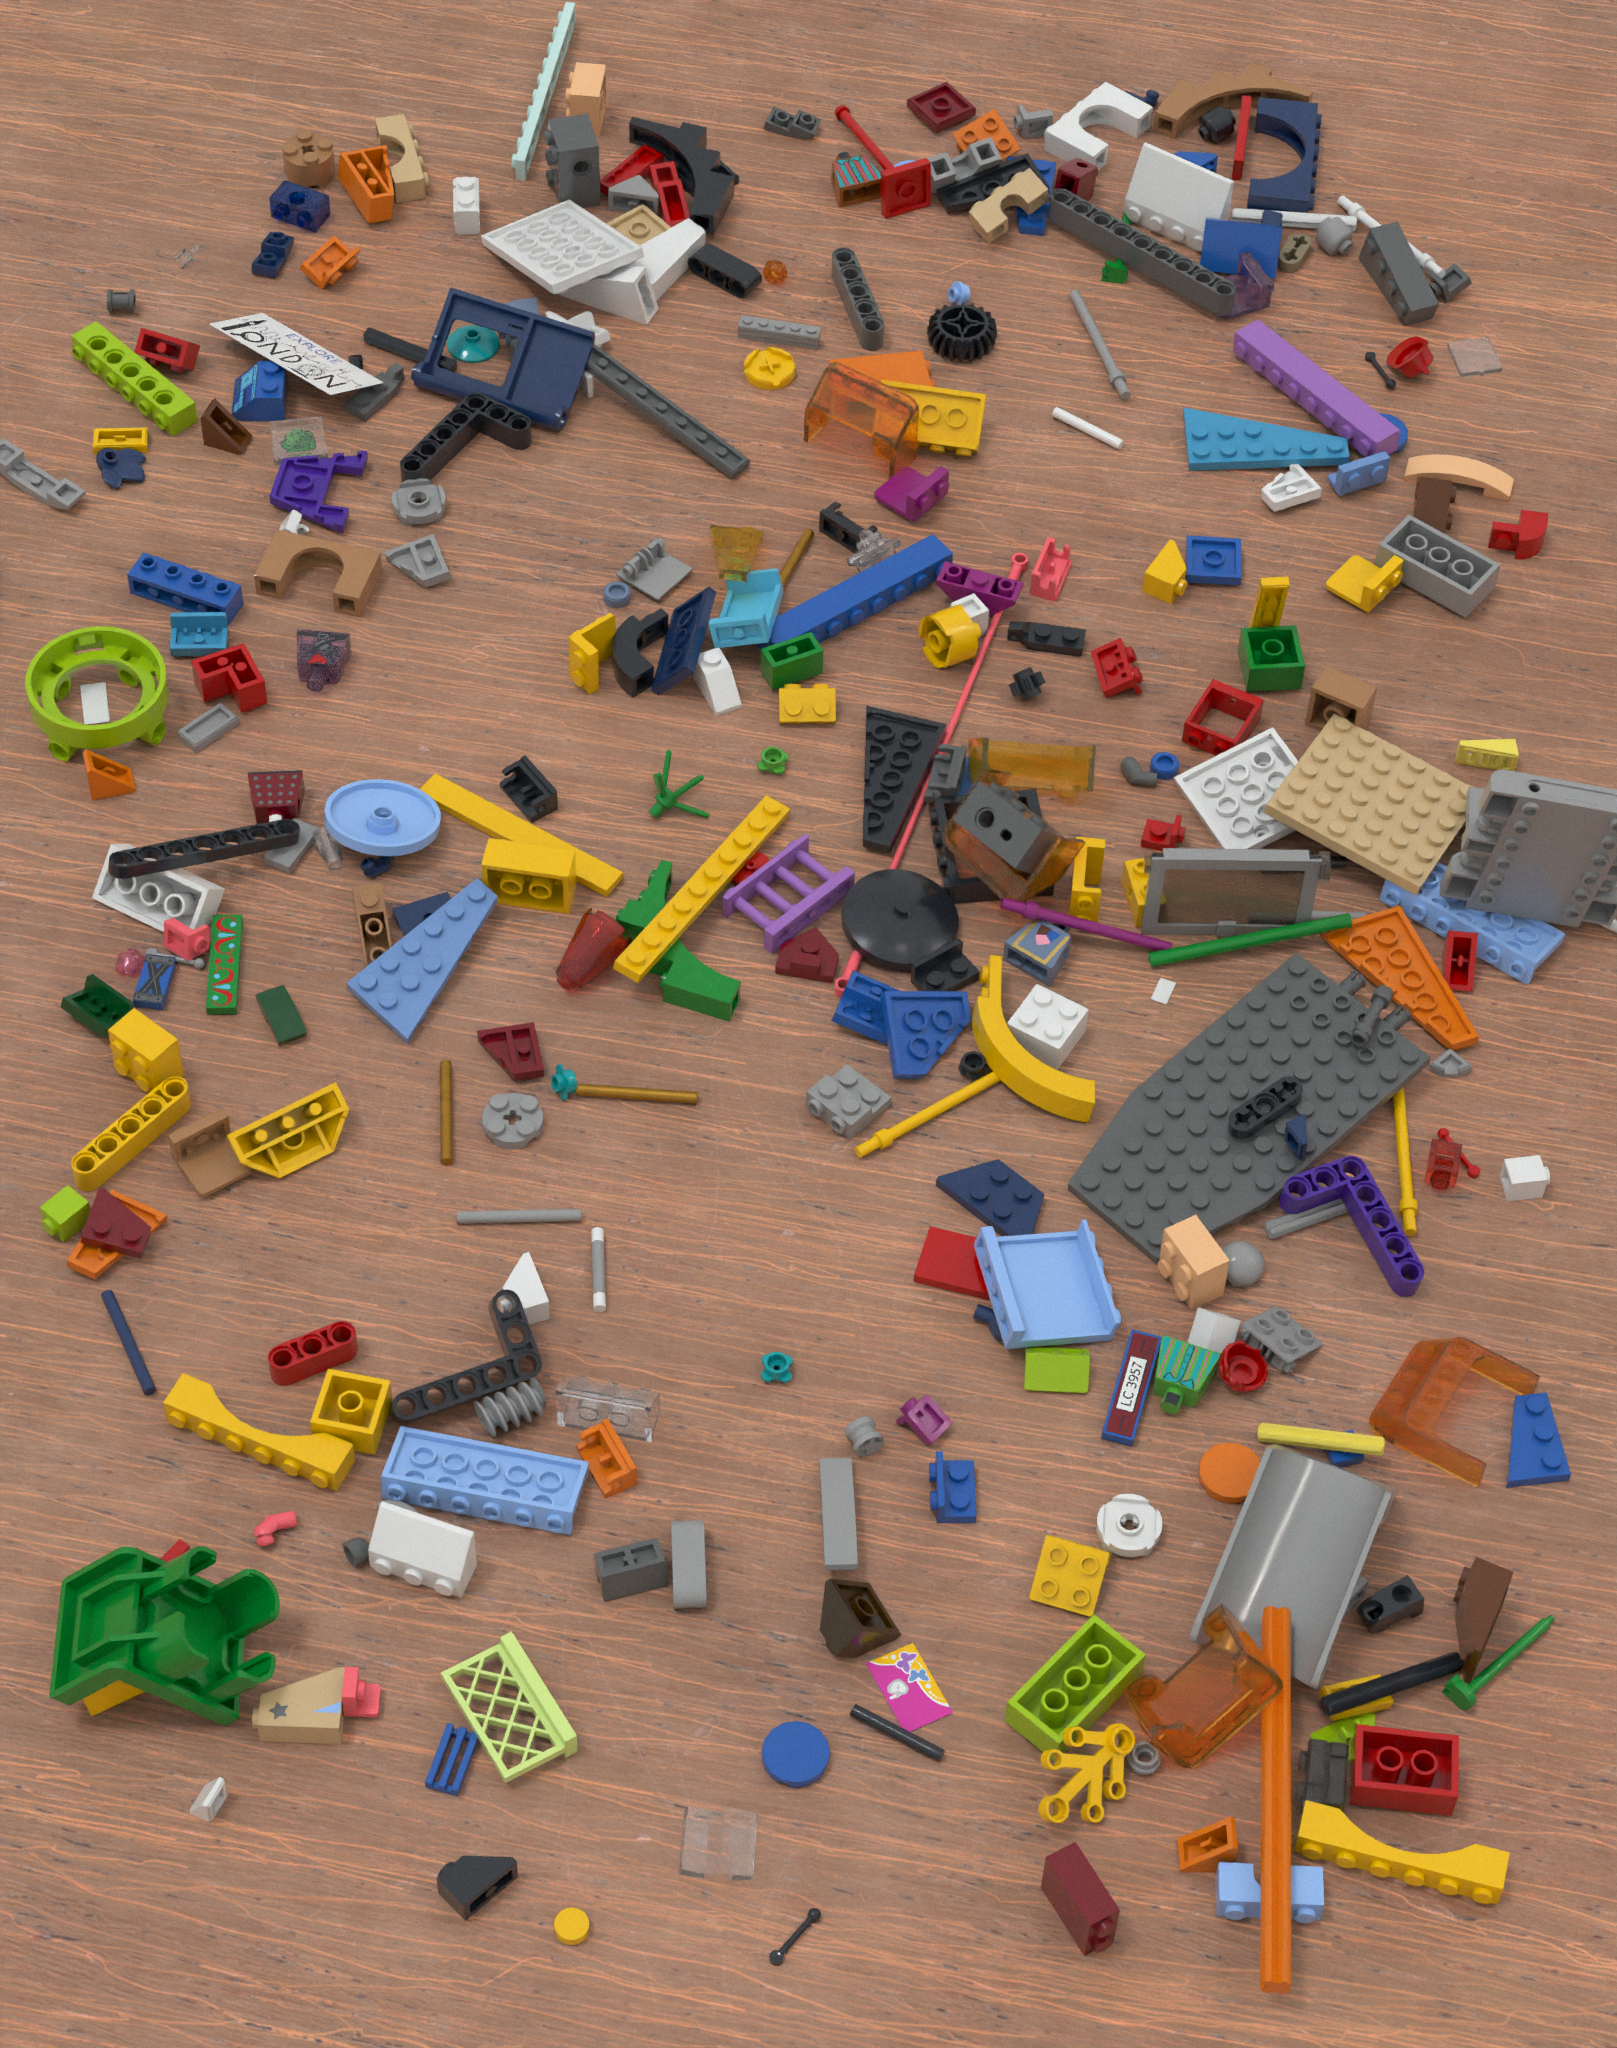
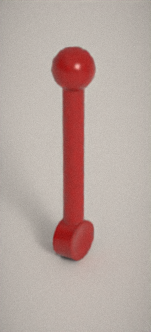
M1440 1128L1437 1132L1438 1137L1446 1141L1468 1169L1467 1175L1470 1178H1477L1480 1174V1168L1469 1162L1449 1137L1448 1129Z

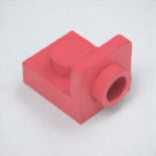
M170 918L164 921L163 946L189 961L209 951L210 927L204 924L198 928L191 929L175 918Z
M345 1667L342 1689L344 1716L378 1717L381 1686L379 1684H366V1680H360L359 1667Z

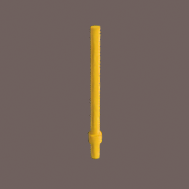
M991 1072L889 1129L883 1128L875 1132L871 1139L856 1146L854 1151L859 1158H862L878 1148L882 1150L892 1145L894 1139L1001 1080L994 1072Z
M1403 1087L1393 1096L1401 1188L1399 1213L1403 1217L1405 1235L1414 1236L1417 1233L1415 1216L1418 1214V1205L1413 1195L1405 1092Z

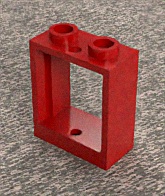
M1212 679L1184 722L1182 742L1217 756L1247 741L1261 719L1264 699ZM1211 708L1245 721L1234 739L1200 726Z

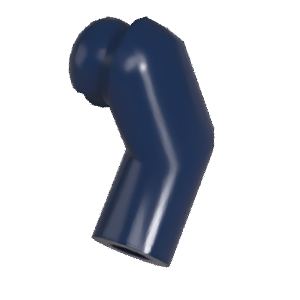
M379 856L376 860L368 857V860L366 858L362 860L360 867L364 871V875L376 877L391 869L394 856Z
M978 1304L973 1319L988 1324L993 1337L998 1341H1003L994 1310Z

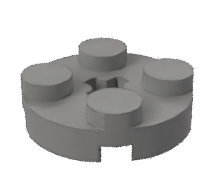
M425 478L404 481L400 484V489L396 493L394 490L391 496L393 512L400 518V523L405 526L439 522L443 518V512L446 509L444 489L439 484L438 487L432 485L431 480ZM417 499H421V502H422V503H415V502H416Z
M499 1093L493 1095L489 1100V1104L483 1110V1132L486 1137L488 1135L493 1140V1144L500 1148L520 1149L528 1146V1141H531L534 1137L537 1139L543 1130V1112L538 1105V1100L534 1096L519 1093ZM515 1117L520 1120H517L515 1125H510L507 1119Z

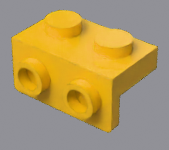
M786 684L784 688H779V724L836 723L835 688H829L828 684H814L812 688H801L800 684Z

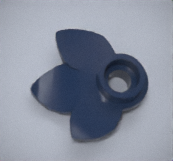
M105 448L97 453L96 463L100 471H102V479L112 488L118 489L122 484V480L144 482V470L140 464L145 462L146 457L139 451L128 448L119 451Z

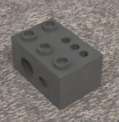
M588 113L548 119V130L544 131L546 145L549 146V150H545L547 165H550V169L546 170V179L548 185L553 186L558 204L571 200L582 208L600 205L599 145Z
M979 781L953 820L1015 869L1041 877L1067 838L1051 827L1044 819L1029 810L1025 804L1017 800L1019 795L1006 786L1003 788L993 781L990 785Z

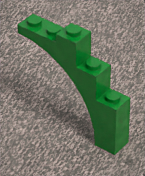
M661 860L657 869L651 871L648 878V887L646 891L642 890L640 892L638 901L629 898L625 908L619 909L615 925L618 926L620 939L633 942L665 907L666 898L673 881L672 862ZM680 939L670 947L649 971L650 973L662 976L660 988L663 989V1002L730 1022L740 1002L741 982L722 975L700 962L685 948Z

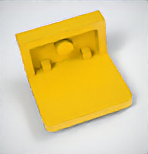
M1353 555L1326 581L1325 587L1332 593L1369 613L1402 580L1403 572L1401 571L1404 560L1394 555L1380 568L1358 555Z
M612 613L597 618L593 623L581 630L575 631L568 637L569 676L577 686L582 687L589 694L599 689V662L612 655V642L616 633V617Z

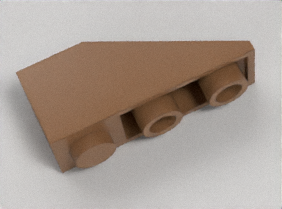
M382 883L352 887L354 909L365 968L392 947Z

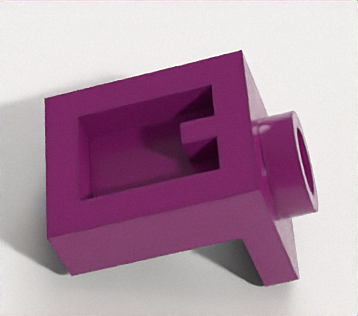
M928 1394L918 1400L914 1396L900 1408L903 1414L895 1420L899 1426L907 1422L927 1446L932 1444L953 1423Z

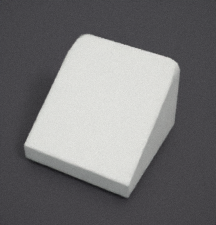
M218 1777L208 1782L191 1806L189 1813L210 1823L228 1796L224 1779Z

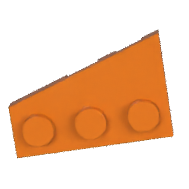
M111 1189V1195L151 1226V1234L167 1221V1214ZM80 1239L67 1259V1267L95 1280L125 1255L83 1244Z

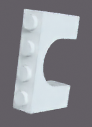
M1104 82L1100 87L1094 89L1083 101H1079L1072 110L1063 114L1060 120L1046 129L1044 134V150L1067 163L1075 158L1082 159L1097 166L1099 171L1107 164L1109 144L1083 129L1090 125L1105 124L1113 126L1137 139L1151 127L1153 107Z

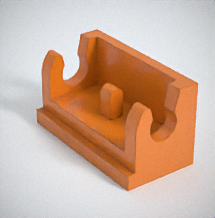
M608 1418L579 1434L583 1441L576 1444V1449L582 1460L589 1462V1472L604 1498L637 1485V1467Z

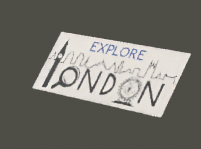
M264 313L209 324L329 395L383 383Z

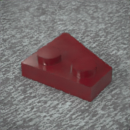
M534 1022L477 1031L478 1042L514 1081L544 1077V1067Z
M99 1187L81 1235V1243L142 1259L151 1234V1226L107 1190Z

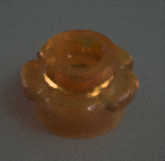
M769 260L763 269V275L771 284L784 282L787 277L786 266L778 260Z

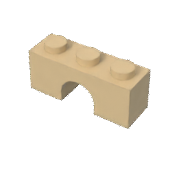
M1030 168L1024 172H1018L1005 186L997 187L991 193V196L983 202L978 201L972 206L969 211L970 224L987 244H990L1008 231V218L1003 213L1007 207L1019 206L1030 215L1049 201L1048 188Z

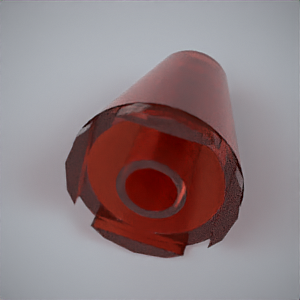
M589 908L583 914L555 973L558 977V984L568 991H571V989L578 991L615 963V960L633 942L632 938L629 937L626 940L622 935L625 929L612 917L599 910L596 914H593L592 908Z

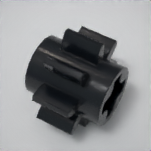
M1032 667L1013 674L1015 682L1009 684V687L1014 697L1021 695L1024 701L1041 694L1040 686L1046 682L1041 671L1034 673Z

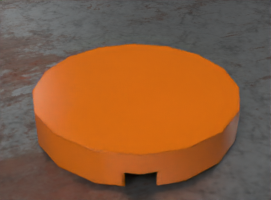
M1225 1442L1214 1445L1204 1453L1199 1463V1482L1206 1489V1493L1210 1497L1220 1502L1233 1504L1244 1502L1260 1464V1459L1250 1448L1238 1443Z

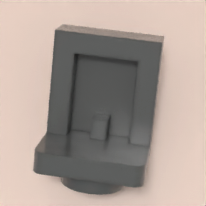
M1455 263L1445 270L1446 274L1442 279L1432 270L1427 273L1431 282L1429 285L1434 295L1437 297L1441 295L1447 302L1472 284L1470 277Z

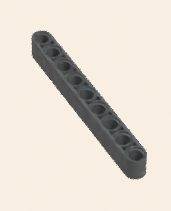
M1055 189L1050 193L1047 216L1052 222L1210 312L1221 316L1232 312L1236 287L1233 283L1066 189Z

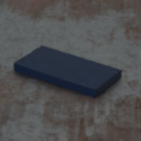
M711 587L705 588L673 610L651 691L658 696L695 673L716 596V591Z

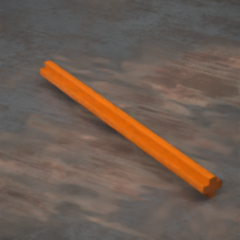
M1268 1606L1263 1609L1261 1659L1260 1989L1265 1993L1275 1991L1279 1994H1285L1290 1992L1291 1611L1286 1607L1276 1609L1273 1606Z

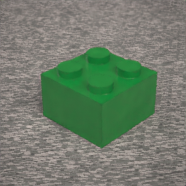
M1296 625L1241 628L1238 655L1246 692L1301 689L1305 663Z

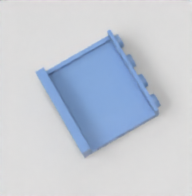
M1086 1219L1081 1220L1077 1231L996 1237L993 1226L980 1228L974 1242V1249L1005 1349L1112 1341L1117 1328L1120 1327L1121 1315L1119 1310L1115 1309L1112 1300V1287L1106 1281L1104 1263L1102 1258L1098 1257L1095 1248V1235L1089 1230Z

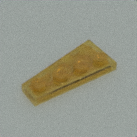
M710 525L709 536L712 538L711 544L712 548H714V558L716 559L719 579L747 582L763 542V531H757L753 527L733 528Z

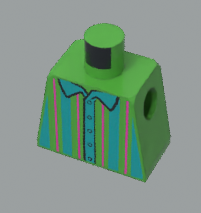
M1163 1335L1153 1394L1163 1398L1160 1405L1161 1409L1169 1414H1177L1181 1404L1196 1407L1217 1374L1221 1353Z

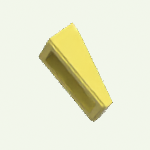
M1516 739L1459 741L1455 761L1457 764L1485 769L1515 771L1519 757Z

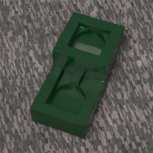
M284 985L255 994L265 1021L269 1023L278 1046L307 1035L303 1021Z

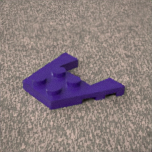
M357 451L355 456H344V453H334L332 458L318 459L317 455L283 458L270 493V504L289 512L294 509L306 519L344 533L349 518V508L324 505L335 472L363 476L368 461L367 451Z

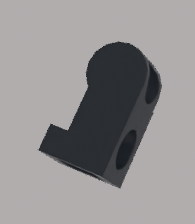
M1407 1575L1365 1599L1357 1607L1356 1611L1370 1632L1375 1634L1386 1630L1392 1624L1408 1616L1412 1619L1422 1614L1424 1597Z

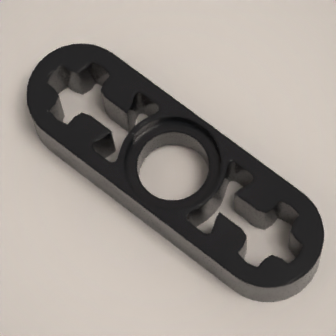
M1292 1076L1282 1077L1240 1105L1229 1115V1133L1237 1139H1247L1294 1108L1302 1099V1083ZM1283 1089L1288 1091V1093L1283 1095ZM1294 1090V1094L1292 1095L1289 1091ZM1260 1103H1269L1274 1109L1269 1113H1263L1257 1109V1106ZM1248 1120L1246 1127L1243 1124L1236 1125L1237 1121L1244 1123Z

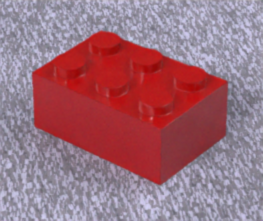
M1356 1725L1351 1742L1350 1805L1452 1816L1458 1799L1459 1735Z

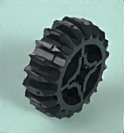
M953 302L950 307L943 305L941 310L936 309L935 314L931 315L929 326H927L929 346L933 347L934 352L940 353L941 358L948 356L950 362L954 359H959L960 362L967 359L972 362L973 358L981 360L983 355H989V351L994 348L996 343L997 329L995 318L991 317L990 312H985L983 307L976 308L974 303L965 305L962 302L961 305H957Z

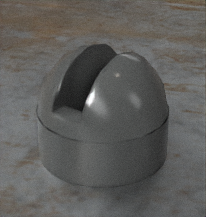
M357 1537L342 1544L344 1553L352 1566L356 1567L368 1559L369 1543L365 1539Z

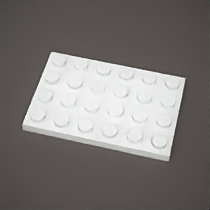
M566 200L481 235L482 243L485 247L552 294L565 293L573 286L586 284L592 278L610 274L614 269L631 265L635 260L644 257L641 246L571 200Z

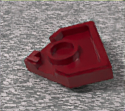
M815 927L781 944L775 973L833 983L839 962V954Z

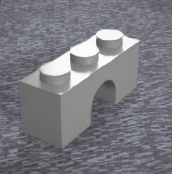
M992 137L969 144L965 152L954 158H949L947 152L927 158L931 163V194L936 193V189L999 165L1002 158Z

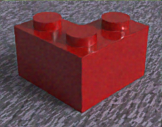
M244 643L191 660L194 684L204 702L231 694L241 712L267 704L265 681Z

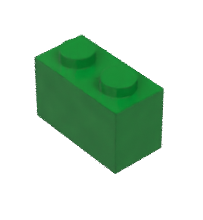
M809 632L762 648L760 672L770 688L775 690L784 687L786 684H793L822 674L824 651L813 633Z

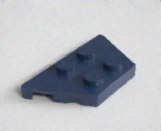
M999 1159L941 1175L936 1179V1186L987 1226H993L994 1231L1000 1236L1027 1235L1034 1232L1037 1217L1043 1205L1044 1193Z

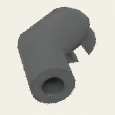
M1126 757L1121 761V771L1129 783L1156 787L1158 773L1143 771L1134 757Z

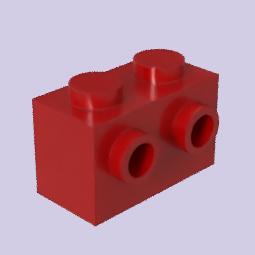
M141 328L134 352L145 356L144 360L147 363L159 366L160 361L169 364L168 369L183 373L184 368L194 370L200 345Z

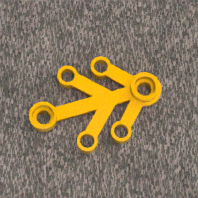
M1113 1723L1104 1732L1085 1731L1079 1726L1068 1727L1064 1730L1063 1742L1068 1747H1081L1084 1744L1102 1746L1093 1756L1066 1754L1058 1749H1047L1042 1753L1040 1760L1046 1770H1058L1061 1767L1080 1769L1056 1795H1047L1041 1800L1038 1811L1045 1822L1061 1823L1065 1821L1070 1811L1069 1802L1087 1783V1802L1082 1805L1080 1811L1082 1819L1087 1823H1098L1104 1817L1102 1792L1109 1800H1120L1124 1797L1126 1793V1786L1123 1782L1124 1757L1134 1748L1135 1736L1132 1730L1122 1723ZM1073 1731L1077 1734V1741L1075 1743L1072 1740ZM1116 1735L1118 1736V1739H1119V1743H1118L1117 1746H1116V1744H1115V1736H1116ZM1051 1754L1055 1756L1054 1765L1050 1763ZM1110 1760V1779L1106 1780L1102 1787L1103 1766ZM1113 1784L1117 1787L1115 1795H1113L1111 1790ZM1050 1803L1053 1806V1813L1051 1815L1049 1813ZM1091 1807L1095 1809V1816L1093 1818L1090 1816Z

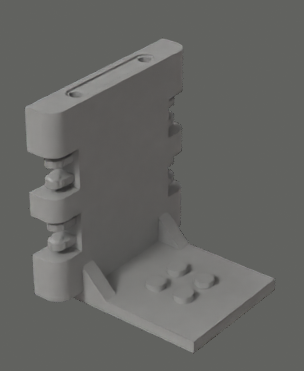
M1505 769L1493 772L1485 789L1469 786L1466 793V829L1462 835L1461 851L1463 852H1458L1452 856L1440 881V896L1465 900V908L1540 920L1578 928L1582 921L1611 926L1617 915V789Z

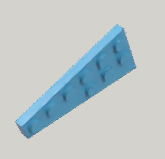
M1183 407L1189 471L1290 467V464H1299L1301 467L1331 466L1349 463L1347 438Z

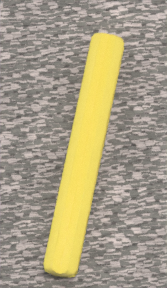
M1260 1423L1257 1431L1260 1442L1382 1456L1385 1451V1439L1380 1436L1270 1423Z

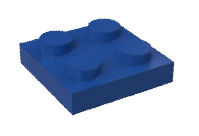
M1187 535L1186 581L1189 583L1240 585L1241 539Z

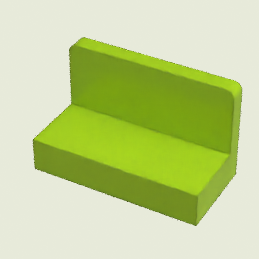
M1057 1347L1025 1348V1390L1088 1392L1090 1365L1088 1349Z

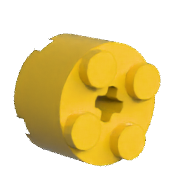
M958 604L923 617L919 623V639L924 637L926 644L925 647H922L923 652L929 662L936 668L950 667L976 656L981 629L976 622H972L962 605Z

